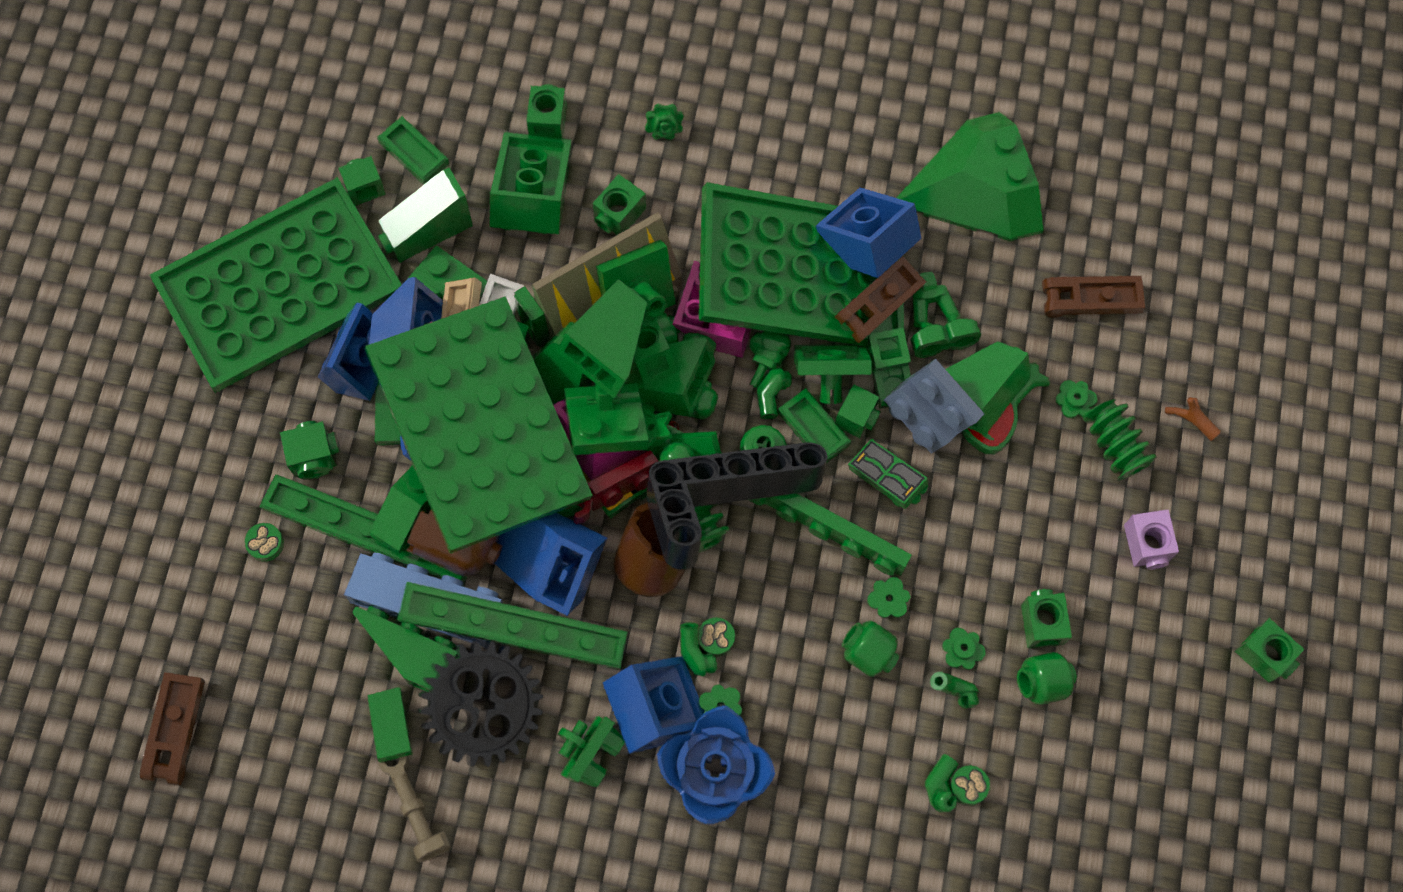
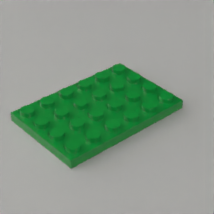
M338 177L150 274L154 285L215 393L342 326L347 314L356 303H362L366 308L372 310L383 304L402 285Z
M706 182L702 187L699 321L868 347V337L857 343L851 336L853 334L851 329L845 323L841 325L835 316L871 285L877 277L850 269L817 232L816 225L836 209L837 205ZM904 303L871 333L898 328L904 329ZM860 309L855 312L863 323L869 320Z
M506 296L365 346L369 361L450 554L592 498L591 490L576 456L573 455V449Z

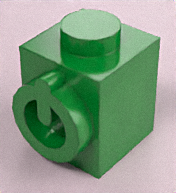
M323 421L302 422L295 429L280 432L286 464L294 477L298 476V478L303 480L320 478L337 466L335 454L340 453L339 442L335 431L329 433Z

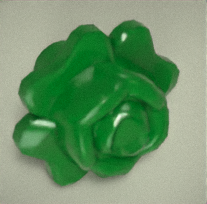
M656 104L653 108L654 111H648L645 115L647 123L644 129L647 133H652L654 140L662 138L672 140L675 137V133L683 131L682 121L684 114L681 111H677L675 104L665 106Z

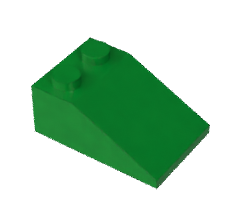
M504 132L490 191V227L505 230L531 231L540 234H559L572 139Z

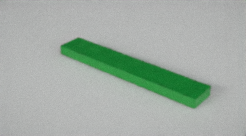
M275 474L260 504V508L264 511L370 553L384 554L403 566L407 567L408 564H414L423 567L429 571V576L442 579L443 575L457 578L463 583L467 579V576L456 575L408 552L407 549L411 544H408L400 554H397L369 535V531L378 515L377 513Z
M406 582L397 621L617 670L621 668L627 631L411 582Z

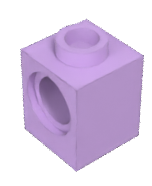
M1169 510L1135 514L1124 524L1134 567L1146 565L1148 570L1168 566L1169 561L1179 552ZM1145 535L1156 538L1159 548L1155 549L1148 546L1145 541Z

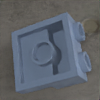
M934 359L901 382L884 399L889 406L890 414L895 419L901 420L912 432L914 441L918 445L924 446L930 453L948 444L958 433L975 424L984 415L983 411L937 359Z

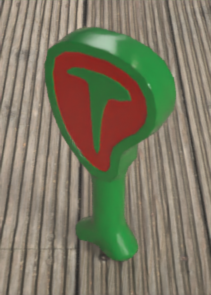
M1030 363L1031 378L985 435L970 428L962 431V435L969 444L980 452L989 455H995L1004 449L1013 437L1017 426V407L1033 388L1040 386L1048 387L1050 384L1049 377L1040 373L1038 364Z

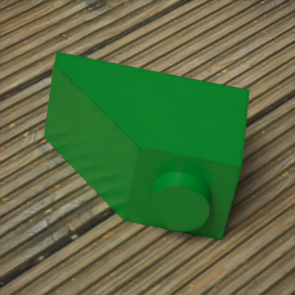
M413 465L392 486L369 531V535L397 554H400L408 546L409 536L421 511L427 514L431 511Z

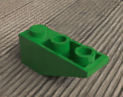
M356 606L353 611L354 616L405 681L424 692L430 691L431 686L426 684L423 678L430 677L435 679L437 674L431 665L434 663L444 667L446 665L442 655L444 652L457 657L455 650L457 645L440 636H436L433 641L422 636L423 630L413 624L402 622L401 625H397L388 621L389 615L382 610L369 606L366 611Z

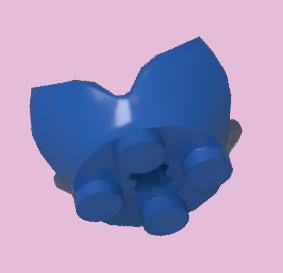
M726 705L705 712L697 720L691 732L676 734L669 738L657 753V761L663 778L681 794L683 805L687 812L706 825L716 824L730 818L741 803L755 799L763 794L775 776L774 765L769 754L763 748L751 743L745 722L734 710ZM712 759H720L721 766L727 769L724 774L720 773L719 777L710 776V771L704 768L706 763H712Z

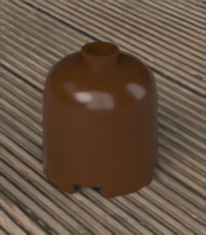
M645 503L635 509L628 521L615 552L614 569L620 582L628 590L644 597H660L671 592L677 586L686 570L672 568L666 563L648 503Z
M431 510L429 514L423 511L419 514L407 542L411 544L407 551L456 575L466 577L480 572L486 563L493 566L503 549V545L498 543L500 537L498 535L450 554Z

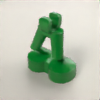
M933 272L921 273L920 275L926 283L912 296L913 326L921 329L910 339L915 356L927 358L943 350H961L976 344L981 338L977 321L966 318L960 319V313L945 285L937 286ZM936 302L947 318L945 326L927 322L928 305L930 303Z

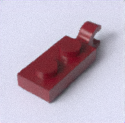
M649 450L588 482L592 498L577 504L582 507V510L574 514L575 524L586 522L590 517L591 509L594 512L603 506L611 507L617 504L627 493L635 489L641 491L647 488L649 470L653 464L658 462L652 451Z

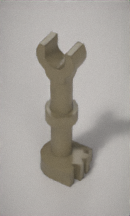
M408 756L399 758L398 764L393 767H389L386 761L381 763L378 761L379 768L386 775L391 776L403 804L400 806L403 817H408L418 843L413 848L417 862H425L450 851L451 845L444 831L434 835L431 833L422 811L425 809L422 798L416 797L406 771L409 765Z

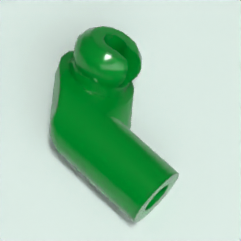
M692 622L681 624V656L695 675L704 677L705 674H713L717 670V660L713 654L703 655L699 649V625Z

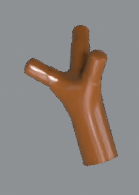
M1189 397L1187 399L1188 410L1178 407H1165L1164 411L1166 414L1177 415L1193 423L1210 441L1221 433L1215 424L1202 412L1197 398Z

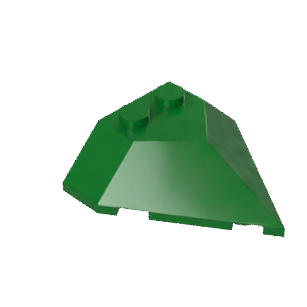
M1000 112L967 120L896 197L897 199L914 203L916 211L923 212V216L973 231L981 229L997 234V238L1007 241L1041 234L1044 230L1039 183L1017 125Z

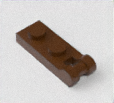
M902 256L842 309L835 318L841 325L845 323L853 332L851 336L857 343H860L920 289L926 281ZM859 309L869 319L866 323H863L855 312Z
M1142 276L1050 277L1042 281L1043 293L1047 295V302L1044 303L1046 317L1055 318L1063 315L1142 314L1145 309ZM1070 292L1071 299L1061 300V293Z
M164 672L140 768L141 780L155 781L156 778L166 779L167 784H182L186 772L185 763L205 684L204 679ZM161 752L171 753L169 764L159 762Z

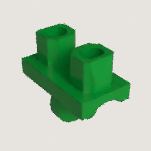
M596 716L583 738L581 737L588 728V725L579 720L572 732L561 727L557 735L565 740V743L560 749L559 754L568 759L575 747L576 750L560 775L569 781L581 782L597 788L607 771L592 761L600 748L610 756L615 757L625 744L623 736L613 728L615 722L606 716L603 718Z

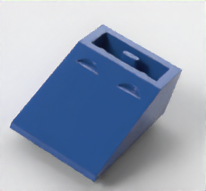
M554 513L500 534L498 543L503 545V549L495 565L534 600L568 616L584 599L607 537L581 524H575L574 521L558 513Z

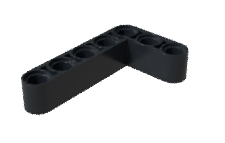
M806 442L663 460L653 464L649 470L646 497L666 563L678 570H686L696 564L702 532L694 507L817 490L823 481L828 458L826 450L819 444Z

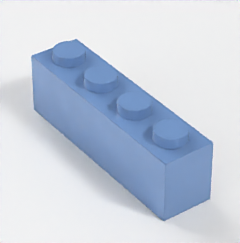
M376 552L373 553L372 557L360 553L344 596L351 604L366 609L372 606L396 619L398 618L406 582L503 603L498 598L499 594L491 589L479 586L475 591L463 587L464 583L457 578L443 575L442 579L429 576V571L423 567L408 564L407 568L393 564L394 559ZM424 627L469 643L478 641L480 646L484 648L488 642L482 639Z

